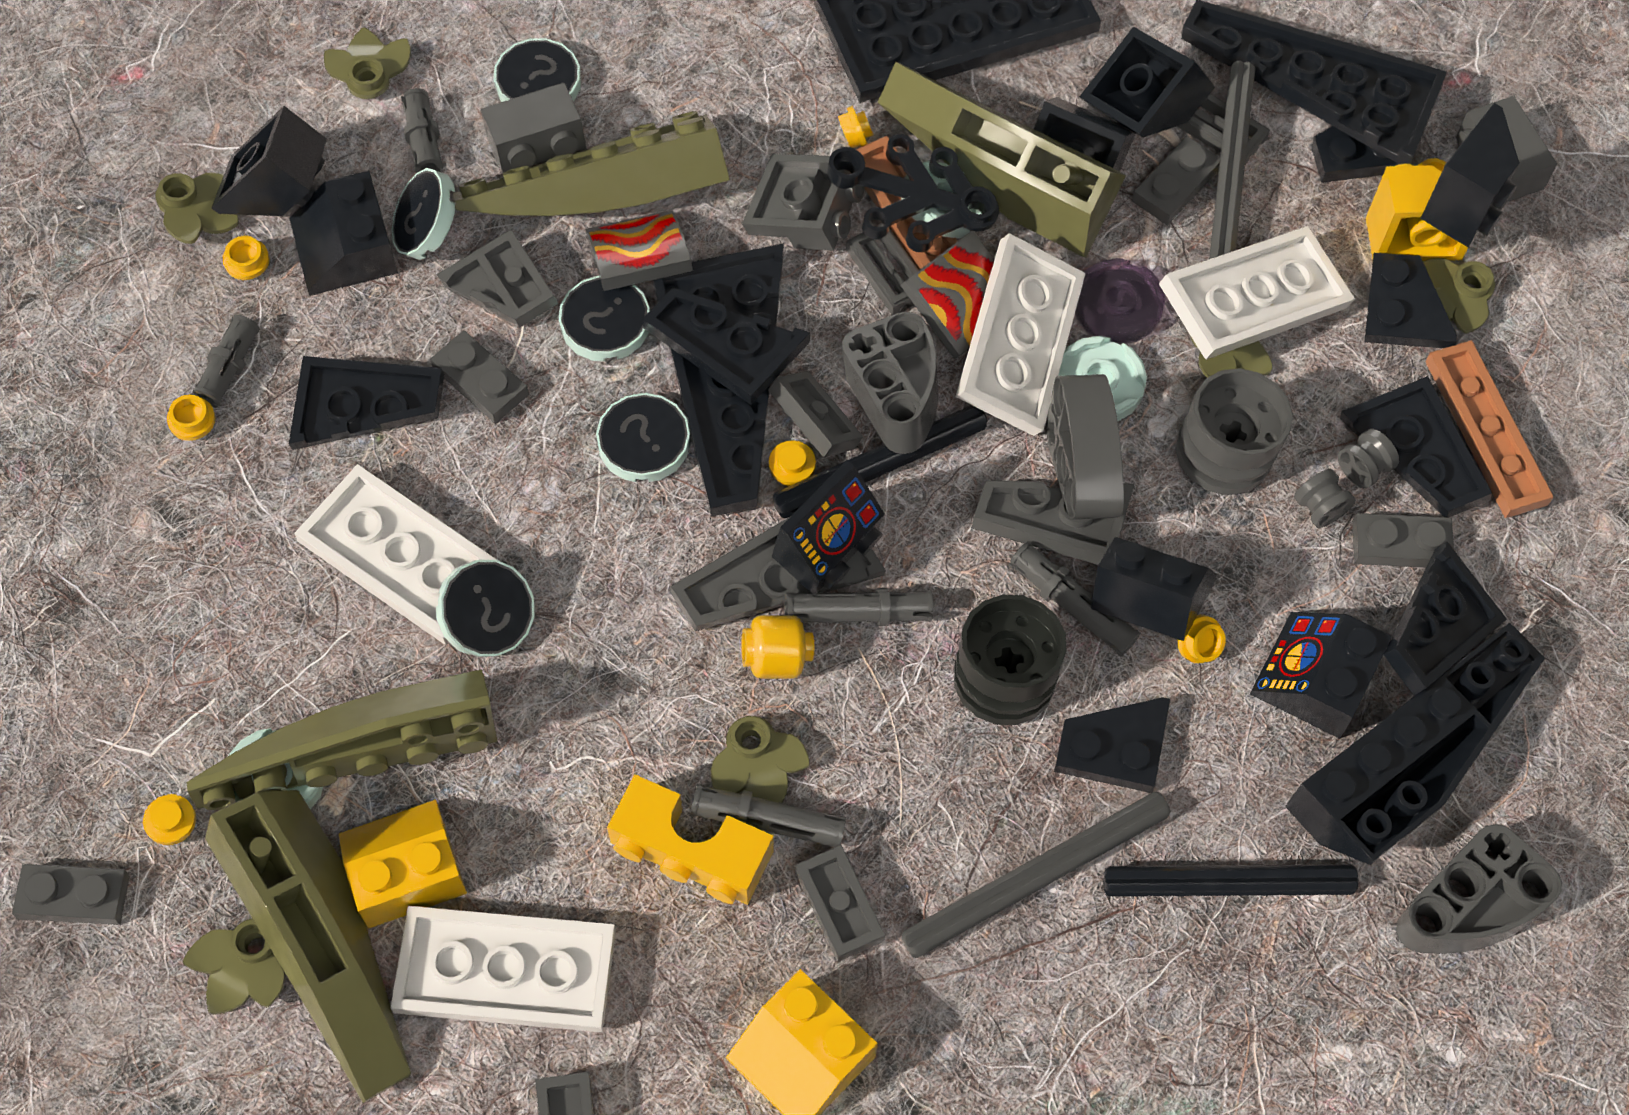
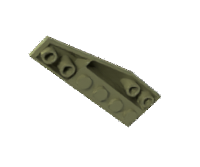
M895 62L878 103L931 151L939 147L952 149L957 154L959 167L972 187H984L990 190L998 202L999 211L1005 217L1087 258L1126 175L899 62Z
M690 111L674 116L672 118L673 124L656 128L655 123L639 125L630 129V136L599 144L574 154L556 156L547 160V163L531 168L529 166L513 168L504 172L503 177L486 182L485 178L467 181L459 185L460 191L453 193V202H455V209L459 211L498 215L558 216L596 213L647 204L730 180L716 127L706 114L699 116L698 111Z
M480 669L384 690L330 707L289 724L234 752L187 781L188 793L197 809L205 807L208 810H221L236 802L234 790L239 799H244L252 794L263 791H282L303 785L324 787L335 783L339 777L358 773L361 776H373L383 773L388 769V766L406 762L412 765H422L436 760L438 755L455 751L471 754L482 751L488 744L498 742L483 670ZM289 762L293 776L286 787L287 767L285 763Z
M299 790L257 792L211 814L205 840L362 1102L369 1101L410 1077L409 1064L365 922L357 910L344 864Z

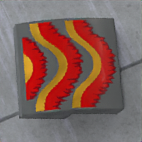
M673 210L585 229L603 291L693 271L690 253Z
M973 230L900 285L954 359L969 350L995 260Z

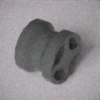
M1368 429L1359 436L1356 445L1349 444L1339 451L1338 462L1342 471L1352 483L1366 489L1378 481L1381 472H1391L1398 466L1399 455L1392 442L1383 433L1375 429Z
M1333 469L1324 470L1311 477L1294 494L1298 504L1310 510L1311 521L1316 528L1325 527L1338 520L1356 502L1351 492L1342 490L1338 485L1339 476Z

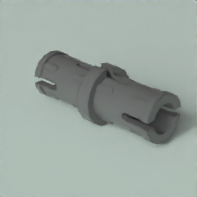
M420 88L407 90L403 93L404 96H401L407 122L404 128L406 142L411 145L415 172L417 173L426 168L441 172L440 169H443V163L437 143L440 131L438 123L433 120L431 114L429 94L426 90Z
M234 315L232 317L231 323L219 345L211 348L207 356L209 364L199 383L192 391V395L207 400L215 408L220 406L234 375H240L244 369L245 362L243 358L260 330L256 322L242 315Z

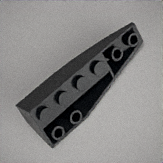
M1509 622L1447 670L1428 688L1416 694L1301 783L1285 806L1286 809L1319 845L1368 865L1373 864L1445 805L1545 657Z

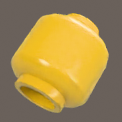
M756 616L750 628H743L742 664L744 667H750L753 675L757 678L794 679L801 675L805 662H812L814 659L815 644L813 632H805L803 623L797 616Z

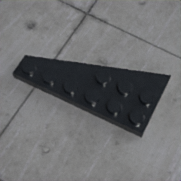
M814 0L815 8L859 103L881 96L895 62H899L933 80H939L1099 32L1101 19L1091 0Z
M1202 0L1195 1L1183 25L1181 34L1182 40L1231 68L1232 64L1236 61L1253 63L1255 66V82L1398 164H1412L1447 71Z
M784 243L693 261V271L652 280L657 303L672 288L724 304L726 310L749 318H753L755 314L770 319L771 325L776 326ZM669 347L711 517L757 507L769 401L768 390L770 386L750 405Z

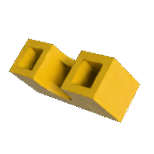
M634 774L607 826L610 843L614 845L613 849L631 861L641 862L642 858L660 865L659 870L675 881L687 883L688 879L707 886L706 892L722 902L733 904L735 900H738L748 905L774 852V836L727 815L721 828L711 839L699 843L686 841L674 831L676 823L683 812L681 794Z

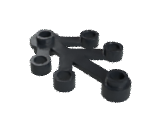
M896 134L889 139L886 157L892 164L902 166L910 180L865 167L863 155L851 147L838 148L830 155L827 175L836 187L849 189L858 184L905 198L884 208H871L865 213L862 230L871 239L884 238L888 234L891 225L933 207L948 212L929 222L920 220L913 222L909 226L906 244L915 252L922 253L928 251L932 247L934 239L958 228L964 227L970 231L980 232L988 230L997 221L999 205L994 194L984 187H972L957 163V154L948 147H939L932 152L929 170L937 178H946L954 193L937 187L914 151L915 145L913 140L905 134ZM900 146L906 149L907 152L899 153L893 148ZM937 160H946L950 165L942 166L937 163ZM839 170H848L851 174H843ZM970 209H977L982 214L973 213ZM879 220L884 225L875 227L869 221ZM922 233L928 239L918 240L913 234Z

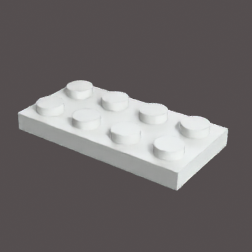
M1308 226L1168 273L1159 283L1206 360L1347 309L1355 300Z
M1010 233L1003 237L999 242L955 397L1033 436L1042 432L1049 412L1054 381L1060 371L1085 273Z
M358 464L294 533L299 543L444 645H447L449 641L443 636L436 619V606H438L439 590L442 582L455 568L471 561L497 560Z
M408 906L391 1010L394 1014L603 1033L616 933L615 925Z

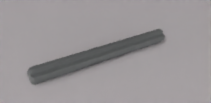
M1236 61L1232 64L1230 70L1209 259L1236 251L1255 66L1251 62Z
M1153 792L903 931L901 937L906 950L913 958H918L1153 827L1169 816L1171 810L1167 801L1161 793Z

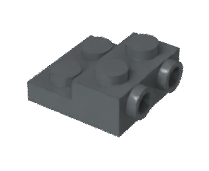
M772 153L742 225L748 235L788 237L792 246L796 249L834 251L838 239H845L849 235L851 228L849 212L853 202L859 203L862 201L865 186L857 184L849 189L836 187L827 175L830 156ZM839 170L843 174H851L848 170Z

